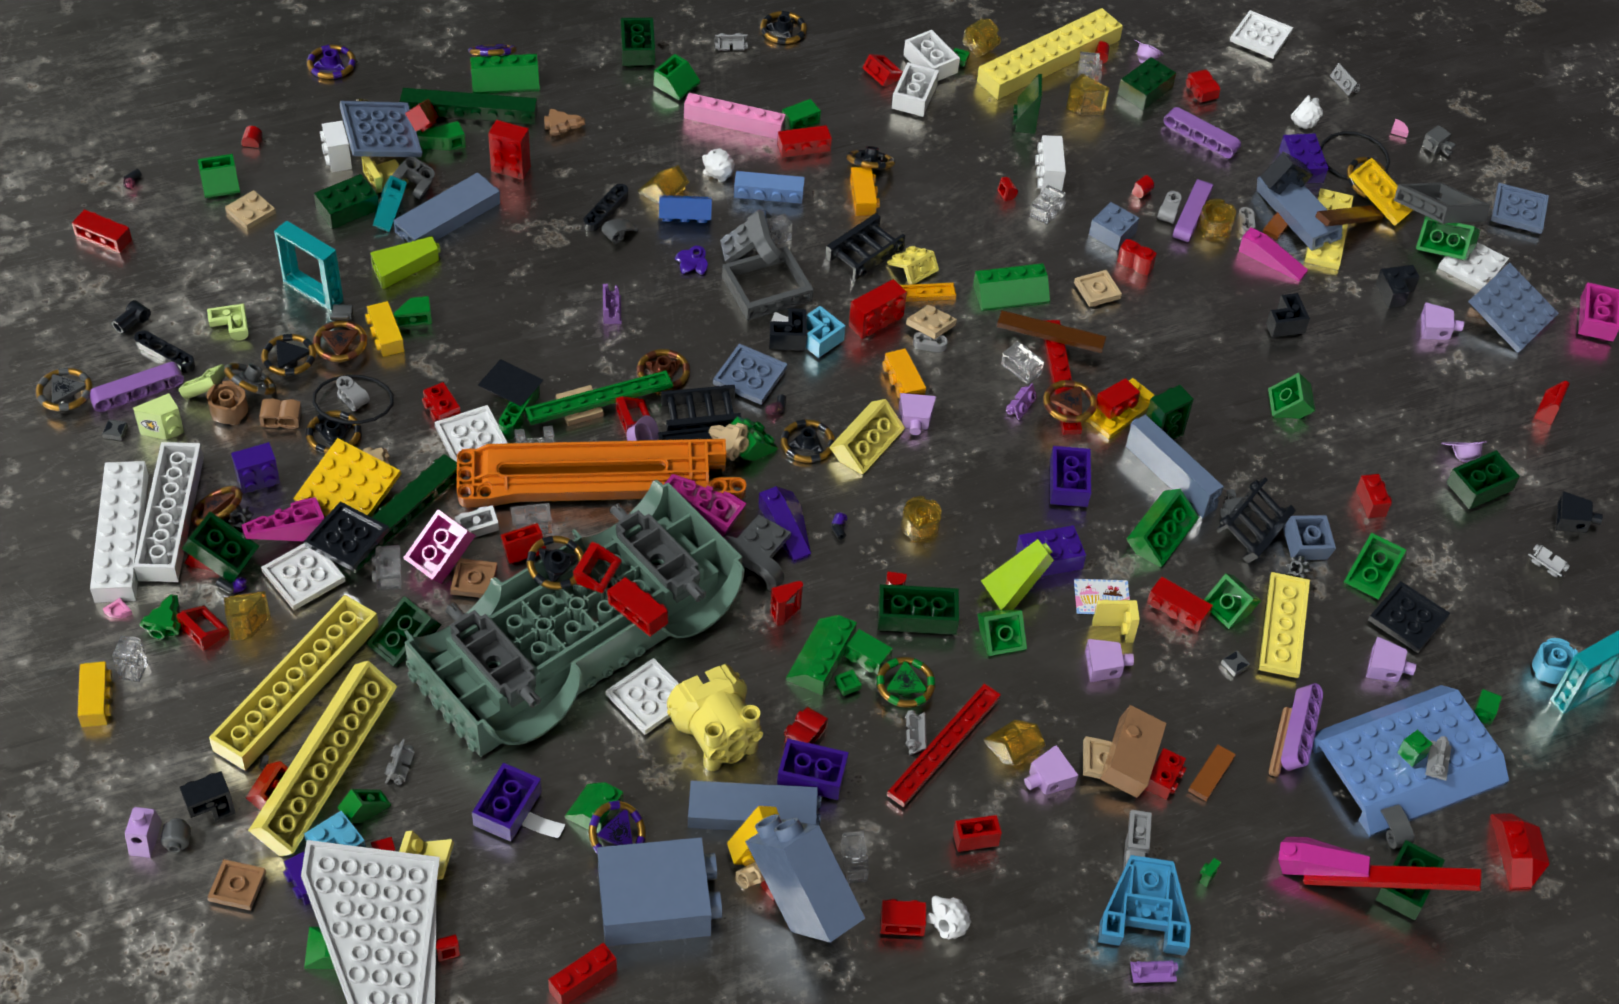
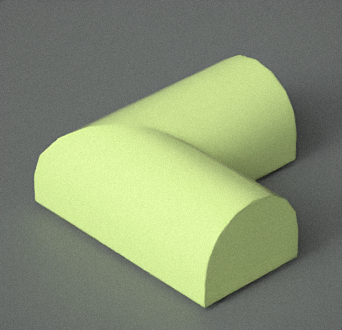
M244 304L207 309L210 327L228 325L230 337L236 341H241L248 337L249 332Z
M224 364L207 369L202 376L185 382L179 388L181 396L184 399H189L208 392L215 384L217 386L226 377Z

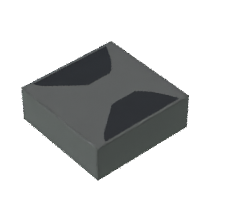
M108 419L102 433L103 438L122 441L128 428L127 422Z
M1238 651L1225 657L1221 662L1234 677L1250 667V663Z

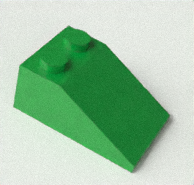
M1371 533L1346 576L1344 583L1379 600L1407 556V550Z

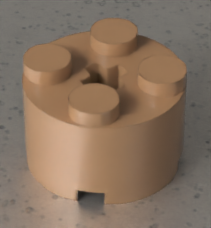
M227 380L222 381L220 385H213L208 390L207 401L211 417L214 421L222 424L237 425L247 415L248 402L245 390L242 387Z

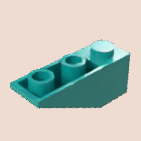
M390 175L383 187L373 226L390 232L405 191L406 181Z

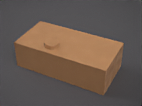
M1130 705L1119 719L1100 779L1137 798L1148 786L1167 723Z

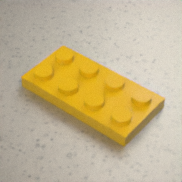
M1372 157L1349 175L1354 183L1394 226L1414 211L1394 201L1398 185Z
M1134 378L1130 379L1129 382L1140 391L1139 402L1134 408H1129L1120 416H1115L1110 420L1096 408L1094 414L1085 420L1108 440L1129 426L1134 419L1141 417L1148 411L1150 399L1154 394Z

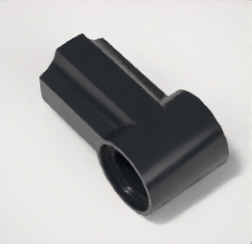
M133 300L127 305L126 311L112 321V325L120 334L125 333L136 323L146 322L151 315V311L140 302Z

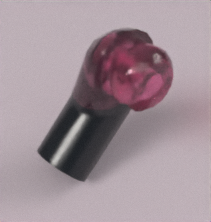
M135 169L123 177V186L126 189L134 188L135 180L142 176L140 170Z
M783 394L778 395L777 402L771 403L766 407V413L768 415L783 413L786 405V396Z

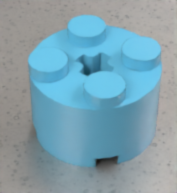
M1548 639L1540 645L1532 661L1536 678L1551 684H1559L1578 651L1569 646L1570 643L1564 639Z

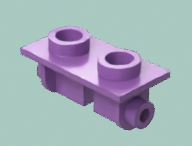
M1033 383L1029 387H1022L1015 396V400H1012L1006 407V412L1009 415L1015 414L1017 419L1020 420L1037 398Z
M1173 960L1130 962L1133 983L1177 982L1175 971H1178V964Z

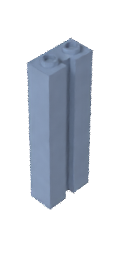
M477 172L394 220L395 233L408 242L431 236L436 241L499 205L500 191L496 186L489 183L487 178Z
M1261 177L1257 178V192L1280 214L1288 226L1311 251L1323 247L1327 241L1330 244L1342 238V225L1327 227L1315 217L1318 211L1327 209L1305 185L1300 187L1291 182L1281 194L1270 190Z
M1144 415L1141 418L1134 419L1130 425L1131 428L1127 436L1126 447L1171 489L1181 488L1195 512L1202 518L1215 511L1219 503L1217 498L1221 496L1224 486L1148 416Z
M691 781L688 828L737 831L758 806L776 807L780 819L798 818L800 822L820 826L821 814H817V808H821V796H817V787Z

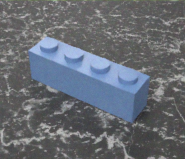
M736 171L734 198L802 204L805 177Z

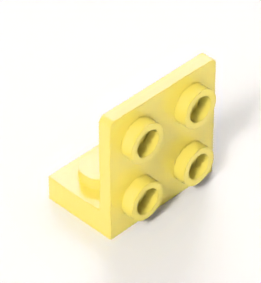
M362 156L364 174L376 194L381 193L390 175H393L399 164L393 159L376 165L375 161H371L369 156Z
M910 246L905 249L906 251L893 255L887 261L888 265L904 268L908 284L910 285L939 271L934 251L926 250V248Z
M1098 600L1092 626H1121V634L1125 635V642L1134 643L1140 621L1137 600Z
M406 831L399 852L440 857L437 880H441L444 878L454 841L447 839L424 842L414 831Z

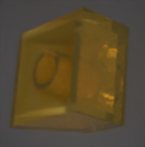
M1081 74L1070 85L1066 108L1079 116L1103 115L1109 88Z
M679 165L658 172L638 192L659 204V195L674 196L686 189L685 186L689 183V180Z
M265 591L224 597L225 616L231 640H243L253 637L271 618Z
M1013 720L983 739L985 744L1002 763L1012 766L1021 765L1026 758L1038 754L1040 749L1046 746L1038 725L1020 720Z

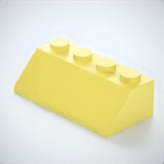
M886 399L872 401L829 448L840 463L859 474H864L905 427Z

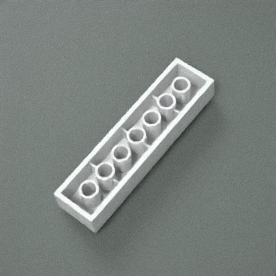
M161 442L134 563L138 581H179L185 552L182 548L187 542L191 513L194 508L204 460L200 443Z
M145 461L105 462L90 585L95 603L114 602L119 598L123 602L136 601L138 579L134 563L144 522L149 477Z

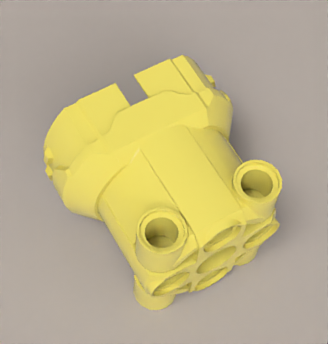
M727 664L706 671L705 674L710 681L705 684L696 675L676 685L667 700V713L669 717L671 716V720L677 730L695 737L704 752L703 765L709 771L719 770L722 763H736L745 754L751 755L756 753L759 740L763 736L760 726V710L757 706L745 703L747 685L743 679H739V673L735 672Z

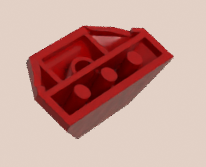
M1512 813L1491 814L1490 817L1510 890L1531 889L1550 864L1540 827Z

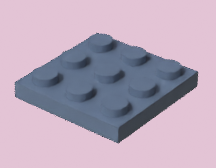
M1498 183L1491 221L1541 234L1544 227L1549 195Z
M738 344L714 377L713 384L716 386L735 384V394L762 405L787 370L788 364Z

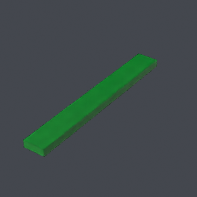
M662 371L525 408V413L530 424L535 425L616 403V398L618 397L636 398L673 388V383L667 371Z

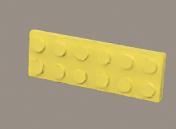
M1320 188L1317 199L1327 210L1351 208L1353 196ZM1348 224L1342 225V238L1330 244L1327 241L1323 247L1313 251L1307 247L1304 262L1339 270Z
M1271 572L1258 670L1294 678L1299 677L1310 584L1309 579Z

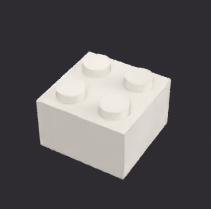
M343 121L322 124L323 131H320L321 142L324 141L321 144L323 154H327L325 156L326 166H330L331 172L352 169L349 143Z

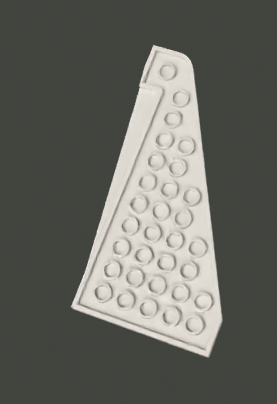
M307 840L301 878L348 1004H435L436 895L440 857Z

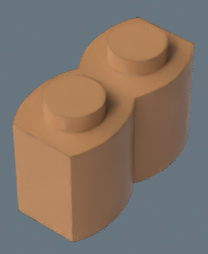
M271 398L262 400L259 416L260 425L266 428H299L302 412L301 402L294 399L280 401Z

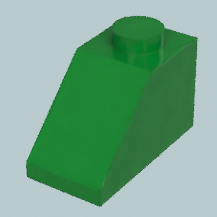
M429 296L410 298L394 312L398 328L432 324Z
M351 789L337 808L344 813L351 823H364L388 809L392 804L381 790Z

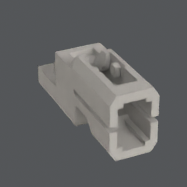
M1130 810L1128 834L1125 840L1123 871L1131 855L1148 857L1152 817L1150 812Z

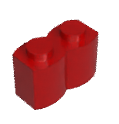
M1207 69L1188 73L1186 86L1190 88L1194 97L1199 102L1219 98L1220 87Z
M1126 239L1120 246L1117 261L1125 267L1133 268L1139 274L1149 275L1154 268L1157 253L1133 240Z
M806 707L803 711L800 710L795 717V722L792 725L789 724L784 731V743L787 742L788 738L815 744L816 740L826 730L828 718L809 707Z

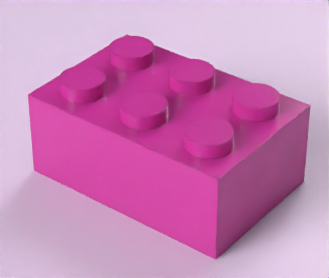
M1587 282L1580 299L1578 334L1614 341L1619 331V289Z
M437 510L406 553L404 559L432 580L442 584L476 535L448 514Z

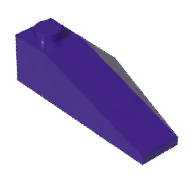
M777 486L760 492L758 507L765 518L791 532V537L783 546L792 561L796 562L811 556L802 506L794 493Z

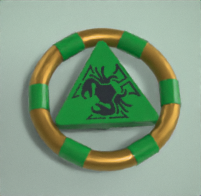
M898 657L886 662L880 668L876 677L877 688L882 697L889 703L904 708L917 707L926 703L933 695L936 687L935 677L931 669L924 662L910 657ZM901 665L886 690L885 674L889 669ZM910 665L924 672L927 677V690ZM890 693H898L903 697L910 696L912 693L924 694L913 700H901Z

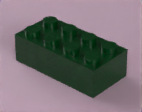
M879 585L877 630L957 635L959 625V588Z

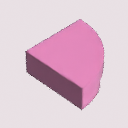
M1395 119L1391 134L1407 138L1408 127L1402 121Z
M121 598L103 608V612L112 618H125L132 615L131 609Z

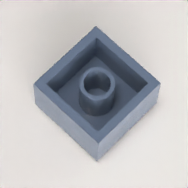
M1110 202L1092 220L1089 235L1118 251L1126 239H1130L1136 233L1139 217Z
M1327 515L1291 516L1283 527L1291 558L1297 557L1299 559L1300 556H1305V560H1328L1336 549Z

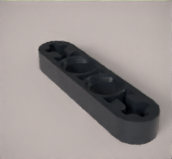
M616 184L584 217L585 230L596 231L628 198V187L625 184ZM607 201H614L615 203H614V204H608V203H606V202H607ZM598 211H604V212H606V213H604V214H598L597 212H598Z
M146 330L138 331L134 335L138 348L165 363H177L181 372H190L195 368L192 355ZM156 345L162 346V348L158 350L153 349V347ZM170 353L176 354L174 357H167Z

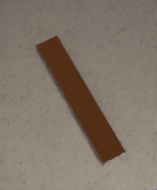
M1373 205L1318 211L1315 215L1327 227L1381 220L1384 216Z
M1001 310L997 322V327L1098 353H1102L1106 336L1003 310Z

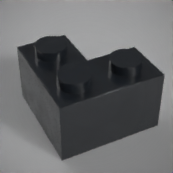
M1283 151L1260 177L1270 190L1281 194L1291 182L1303 187L1313 174L1304 162Z
M1414 265L1383 268L1379 272L1376 285L1388 308L1403 307L1406 304L1409 293L1415 291L1420 277Z
M1299 294L1281 295L1277 309L1270 310L1266 326L1271 337L1306 332L1310 318Z
M788 308V322L770 321L769 349H806L807 309Z
M222 771L211 773L204 778L187 782L179 787L190 818L211 811L214 820L217 821L236 813Z

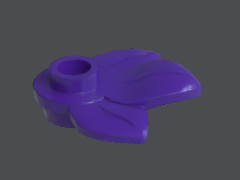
M693 246L689 250H682L675 257L676 261L681 262L680 270L682 274L695 269L698 274L703 275L708 267V262L705 259L706 252L701 246Z

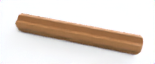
M1285 707L1282 711L1268 772L1270 776L1278 777L1281 772V755L1292 708Z

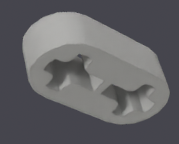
M1243 207L1239 210L1237 221L1240 234L1244 235L1250 227L1255 229V216L1251 208Z
M922 332L914 335L913 346L918 350L941 353L947 348L948 340L944 335H940L936 339Z

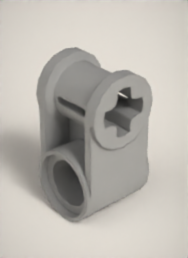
M1170 191L1166 194L1157 219L1174 223L1181 201L1180 193Z
M341 376L337 379V396L350 410L355 411L370 401L366 390L360 387L352 378Z

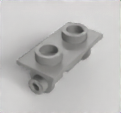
M721 33L715 35V49H718V51H730V45H733V51H744V49L748 48L747 34L736 33L734 35H727Z
M1338 63L1330 77L1348 96L1352 92H1359L1361 89L1360 84Z
M1537 544L1533 549L1535 554H1528L1532 557L1531 561L1539 567L1544 565L1548 568L1547 572L1556 578L1558 576L1564 577L1565 575L1562 574V571L1567 572L1570 568L1568 562L1558 555L1553 560L1549 559L1553 552L1543 545Z
M910 710L905 715L906 727L909 728L906 730V746H908L909 755H912L927 748L926 713L917 715L915 711Z
M1441 736L1436 742L1431 740L1433 744L1429 750L1425 775L1446 781L1452 746L1449 745L1447 737Z
M405 739L399 745H394L390 756L393 757L392 763H388L384 773L387 775L386 784L390 779L394 780V783L397 785H401L406 780L409 767L402 765V763L408 766L411 764L414 747L411 745L404 746Z

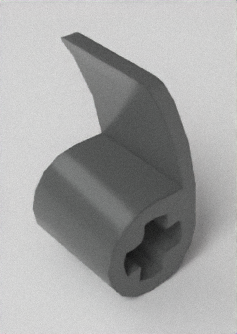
M627 219L610 220L602 226V233L613 243L620 242L625 235V231L632 230L638 232V229Z
M334 304L333 315H330L331 321L344 320L352 322L353 305Z
M1400 805L1380 810L1390 828L1386 833V838L1392 849L1402 847L1405 840L1414 843L1415 836L1412 827Z

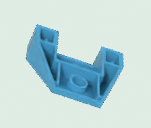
M1135 855L1130 856L1100 920L1098 943L1120 946L1124 938V927L1131 926L1164 931L1163 953L1186 955L1190 946L1191 925L1174 861Z

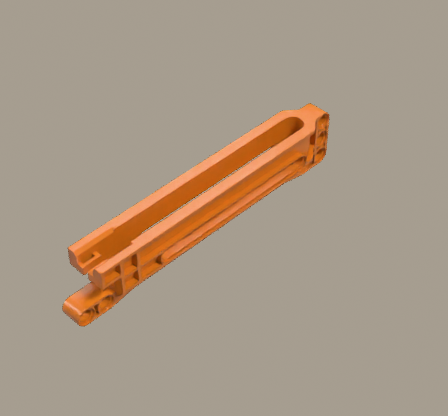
M726 439L486 444L477 449H462L457 454V496L459 504L466 508L498 506L513 502L643 499L652 481L658 480L664 485L672 474L695 481L697 485L705 488L706 486L713 487V490L721 488L722 491L717 492L723 493L725 491L742 500L746 494V481L740 477H720L709 480V469H722V471H725ZM466 459L470 460L469 462H466V463H465V462H462L463 460H466ZM470 477L468 480H463L462 478ZM738 487V488H741L742 490L736 491V490H734V488ZM485 493L490 494V495L487 496V497H483V496H482V495L485 494ZM470 494L468 497H463L462 495Z

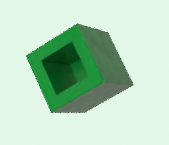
M1482 689L1473 710L1481 723L1491 726L1497 714L1502 696Z
M1417 729L1403 740L1397 753L1413 767L1427 756L1433 743Z

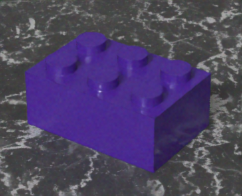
M1316 134L1283 135L1279 148L1280 154L1284 151L1305 163L1313 174L1306 184L1324 183L1328 166Z
M1053 446L1050 457V504L1088 507L1091 496V449Z
M1074 525L1019 535L1016 547L1017 553L1024 550L1037 539L1042 544L1047 543L1052 550L1050 555L1054 561L1041 577L1083 569L1086 554Z
M787 738L778 771L777 785L817 787V796L838 800L849 752Z
M503 763L472 811L473 826L511 842L542 792L541 778Z

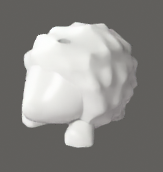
M1308 95L1291 114V119L1296 126L1305 130L1317 125V122L1323 116V109L1320 107L1319 99H1311V96Z
M721 148L713 149L708 154L702 156L705 166L704 176H710L718 179L719 182H723L735 171L733 158L727 151Z
M939 896L932 897L933 913L926 914V922L934 924L942 938L949 940L965 935L971 920L967 906L963 904L962 900L954 897L950 899Z

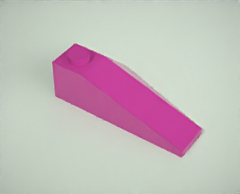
M1252 227L1243 235L1239 252L1298 282L1308 272L1306 267L1270 236Z
M672 474L665 482V484L669 483L722 537L728 534L746 506L745 502L731 493L725 491L720 493L714 491L713 487L706 486L705 488L699 486L695 481Z
M316 497L293 502L290 508L283 511L279 508L274 511L275 514L269 517L261 516L242 524V530L246 539L304 541L325 518Z
M1286 837L1281 841L1278 861L1282 874L1369 877L1371 858L1370 856L1309 837Z

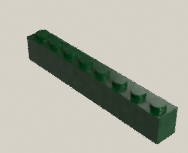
M403 88L399 101L408 103L409 109H412L429 99L439 117L486 121L499 120L524 124H535L538 111L537 98Z
M443 454L435 459L426 470H423L415 480L409 482L389 503L379 509L372 518L389 526V532L354 570L355 573L457 482L456 461Z

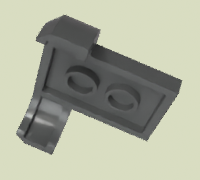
M758 209L748 216V221L739 225L734 231L726 234L720 240L726 263L736 261L753 248H756L759 255L768 265L779 258L781 250L776 246L771 237L767 218L770 219L772 215L768 211Z
M758 514L738 538L723 536L742 556V566L760 575L765 580L767 590L771 591L773 587L782 584L784 572L772 558L791 537L790 531Z

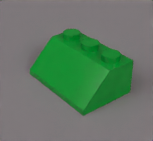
M1425 216L1416 250L1466 260L1476 247L1481 230L1475 226L1461 223L1442 224Z

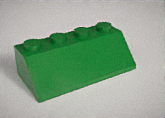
M537 54L470 57L473 93L497 94L540 91Z
M1043 263L975 271L973 287L981 311L1050 303L1048 275Z
M1181 488L1165 490L1126 540L1135 554L1158 567H1162L1199 517Z
M840 615L819 619L789 671L786 681L823 695L845 655L846 644L856 633L857 622Z

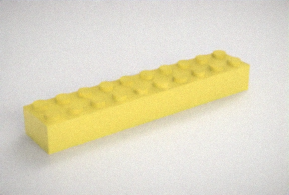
M1101 8L979 66L977 82L998 100L1029 85L1038 74H1042V78L1095 53L1100 41L1108 43L1109 46L1120 41L1123 25Z
M344 595L209 737L212 750L246 771L379 628L377 613Z
M364 661L353 666L248 830L278 856L290 855L295 852L304 837V833L312 825L397 688L370 661Z

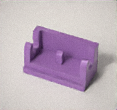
M603 284V324H622L621 295H619V287L615 285L614 291H609L608 284Z

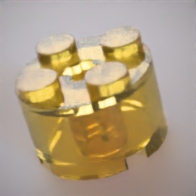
M981 18L965 29L962 41L976 57H980L999 46L1001 37H998L997 32L999 30L994 22L987 18L985 20Z
M1211 199L1203 205L1198 226L1206 238H1222L1230 235L1236 217V209L1232 204L1228 205L1222 199Z
M923 496L913 497L906 502L903 509L901 527L911 541L929 540L938 534L942 512L940 505L935 500L931 499L930 501Z

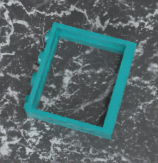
M285 221L282 225L278 226L274 230L283 282L332 311L334 304L339 305L344 301L336 250L289 221ZM295 246L318 259L322 284L299 270Z
M1619 630L1574 656L1550 699L1563 714L1617 683L1619 680ZM1602 664L1599 670L1592 673L1594 668Z

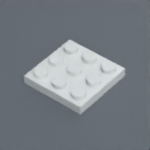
M1250 10L1231 35L1230 41L1274 59L1291 35L1293 27Z
M1477 242L1476 247L1466 260L1445 256L1438 268L1480 290L1504 268L1509 258Z
M488 405L435 422V428L450 458L456 462L457 454L462 449H477L486 444L507 443ZM466 459V460H463L462 462H465V463H466V462H469L470 460Z
M305 544L296 547L261 567L263 574L293 610L345 582V576L329 558L306 547Z
M652 658L607 689L606 696L646 735L670 718L667 713V700L671 691L679 683Z

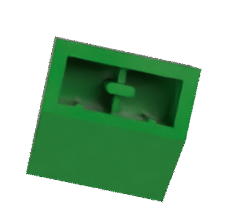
M676 54L672 55L654 70V86L678 100L682 99L700 84V80L689 62Z
M233 154L197 159L205 198L240 193Z
M736 417L731 423L732 425L741 423L748 427L747 438L749 445L744 452L740 453L742 458L755 461L777 451L778 447L774 443L775 439L765 432V427L760 422Z

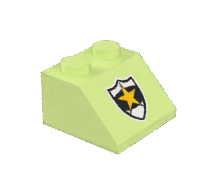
M169 393L133 408L141 435L168 440L185 433L179 408Z

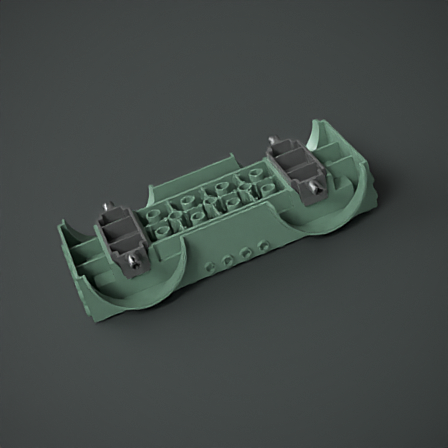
M658 480L652 481L644 498L630 513L619 503L616 506H612L610 513L619 522L601 533L589 537H581L575 529L572 530L575 538L573 541L580 546L583 553H585L591 542H595L622 560L603 593L578 584L562 590L548 589L534 581L528 568L503 583L496 577L492 578L483 596L467 613H464L455 602L451 604L453 608L448 605L445 611L455 621L448 627L424 637H413L407 630L404 631L408 639L405 642L409 679L419 685L421 693L431 699V703L436 710L440 709L445 721L448 724L452 723L458 736L465 738L472 752L476 751L482 757L502 743L519 745L539 738L551 730L566 715L578 694L587 688H592L601 679L609 677L618 668L625 667L629 661L642 656L646 650L668 636L687 638L701 633L718 621L732 605L741 590L744 578L742 556L669 483L663 485ZM566 545L559 548L565 553L575 554ZM578 558L556 582H561L574 576L573 571L578 564ZM599 559L589 577L600 583L611 563ZM542 560L534 563L536 571L546 580L550 581ZM624 577L631 582H635L641 590L649 593L656 602L663 604L668 610V624L651 637L608 603L607 590ZM491 665H498L497 668H490Z

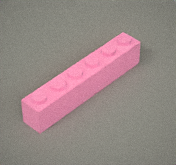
M693 93L688 94L684 103V119L773 139L778 138V131L785 130L786 114Z

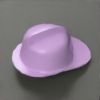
M1138 42L1137 57L1140 63L1145 62L1150 57L1158 60L1160 56H1164L1160 50Z
M648 415L641 417L635 425L627 430V441L658 440L659 430L655 420Z
M1487 441L1474 443L1442 442L1441 444L1452 445L1456 457L1460 461L1467 463L1482 456L1483 443Z

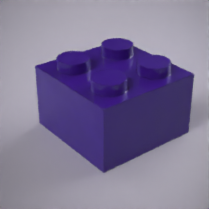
M269 442L231 453L236 478L243 494L280 483L276 459Z

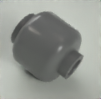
M171 819L163 825L161 844L168 851L174 853L187 848L190 842L191 827L183 819Z

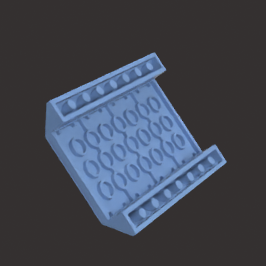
M1437 686L1315 732L1312 750L1315 754L1321 751L1324 752L1362 810L1359 822L1369 837L1390 829L1380 811L1382 809L1400 805L1408 820L1412 821L1509 782L1503 752L1459 690L1447 686ZM1417 729L1430 741L1436 742L1441 736L1448 738L1449 745L1452 747L1446 781L1425 775L1428 754L1423 760L1411 767L1397 753L1403 740Z

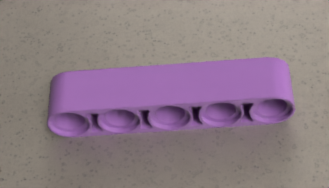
M1174 107L1164 117V124L1168 128L1225 158H1231L1241 148V142L1238 138L1179 107Z
M1199 179L1196 180L1174 229L1173 238L1190 242L1214 184Z
M169 362L91 389L89 398L95 411L103 412L177 387L183 383L184 377L177 363Z
M1317 683L1296 690L1281 755V763L1287 771L1305 767L1309 764L1323 700V690Z

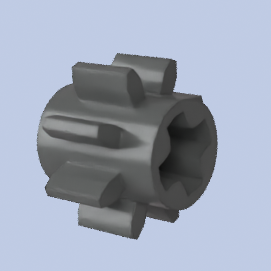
M239 505L230 514L232 516L228 522H232L235 529L237 527L242 529V524L251 521L254 513L248 510V506L242 509Z
M1300 556L1299 559L1292 557V562L1286 564L1289 567L1287 574H1293L1294 577L1299 578L1301 576V578L1306 579V574L1312 572L1309 566L1311 561H1304L1305 556Z

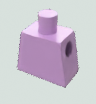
M1425 303L1421 313V339L1448 340L1451 338L1453 330L1462 332L1464 321L1454 320V311L1452 309Z
M900 393L899 411L901 422L905 428L910 429L912 435H919L921 430L929 428L936 396Z
M1377 637L1372 648L1366 677L1398 682L1402 673L1414 675L1416 664L1405 661L1407 655L1405 648Z
M1088 639L1085 653L1090 682L1119 678L1122 676L1124 666L1134 665L1133 654H1122L1119 642Z
M1056 745L1031 763L1029 771L1031 776L1025 778L1024 782L1029 790L1038 786L1043 794L1048 795L1074 787L1078 774Z
M139 807L132 809L125 830V838L130 856L151 858L162 824V820L154 809Z

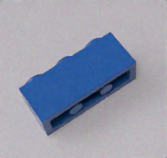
M659 195V218H662V221L670 222L673 219H680V222H690V219H695L699 223H707L708 220H711L712 197Z

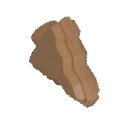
M550 109L549 116H544L545 130L550 131L551 137L557 136L570 129H578L584 126L585 118Z

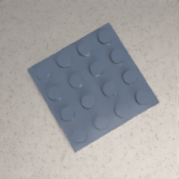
M340 101L339 106L353 156L421 157L422 150L417 133L405 114L410 110L408 103Z
M1511 263L1507 264L1468 301L1517 353L1559 314Z

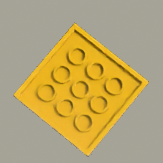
M337 438L293 499L296 502L316 497L324 518L340 501L371 517L402 473L399 469Z

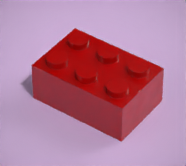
M496 120L488 133L491 171L523 180L531 167L529 128Z
M892 279L852 300L849 327L863 339L879 329L887 327L890 323L900 320L904 316L907 292Z

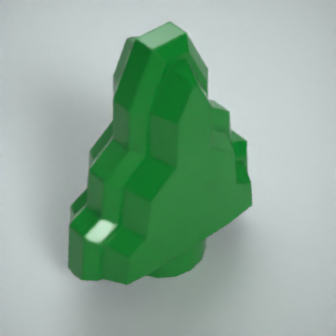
M170 594L162 601L158 608L152 609L150 614L144 616L139 623V626L148 631L151 637L161 640L164 639L165 635L176 636L179 634L181 624L176 616L179 609L178 595Z

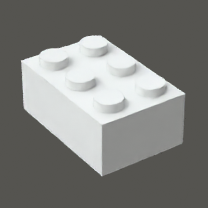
M933 30L905 40L904 56L912 64L939 70L938 81L958 73L960 58Z
M907 63L893 93L892 109L923 117L937 87L939 70Z
M1042 135L1041 142H1038L1037 146L1039 155L1035 157V165H1038L1036 176L1039 177L1037 188L1040 189L1041 196H1061L1066 173L1062 136Z

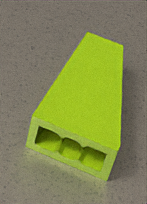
M431 236L373 251L370 254L374 271L382 289H385L439 261L438 253H441L439 243H435Z
M1037 539L981 580L1001 610H1014L1054 561L1050 555L1052 550L1047 543L1042 544Z

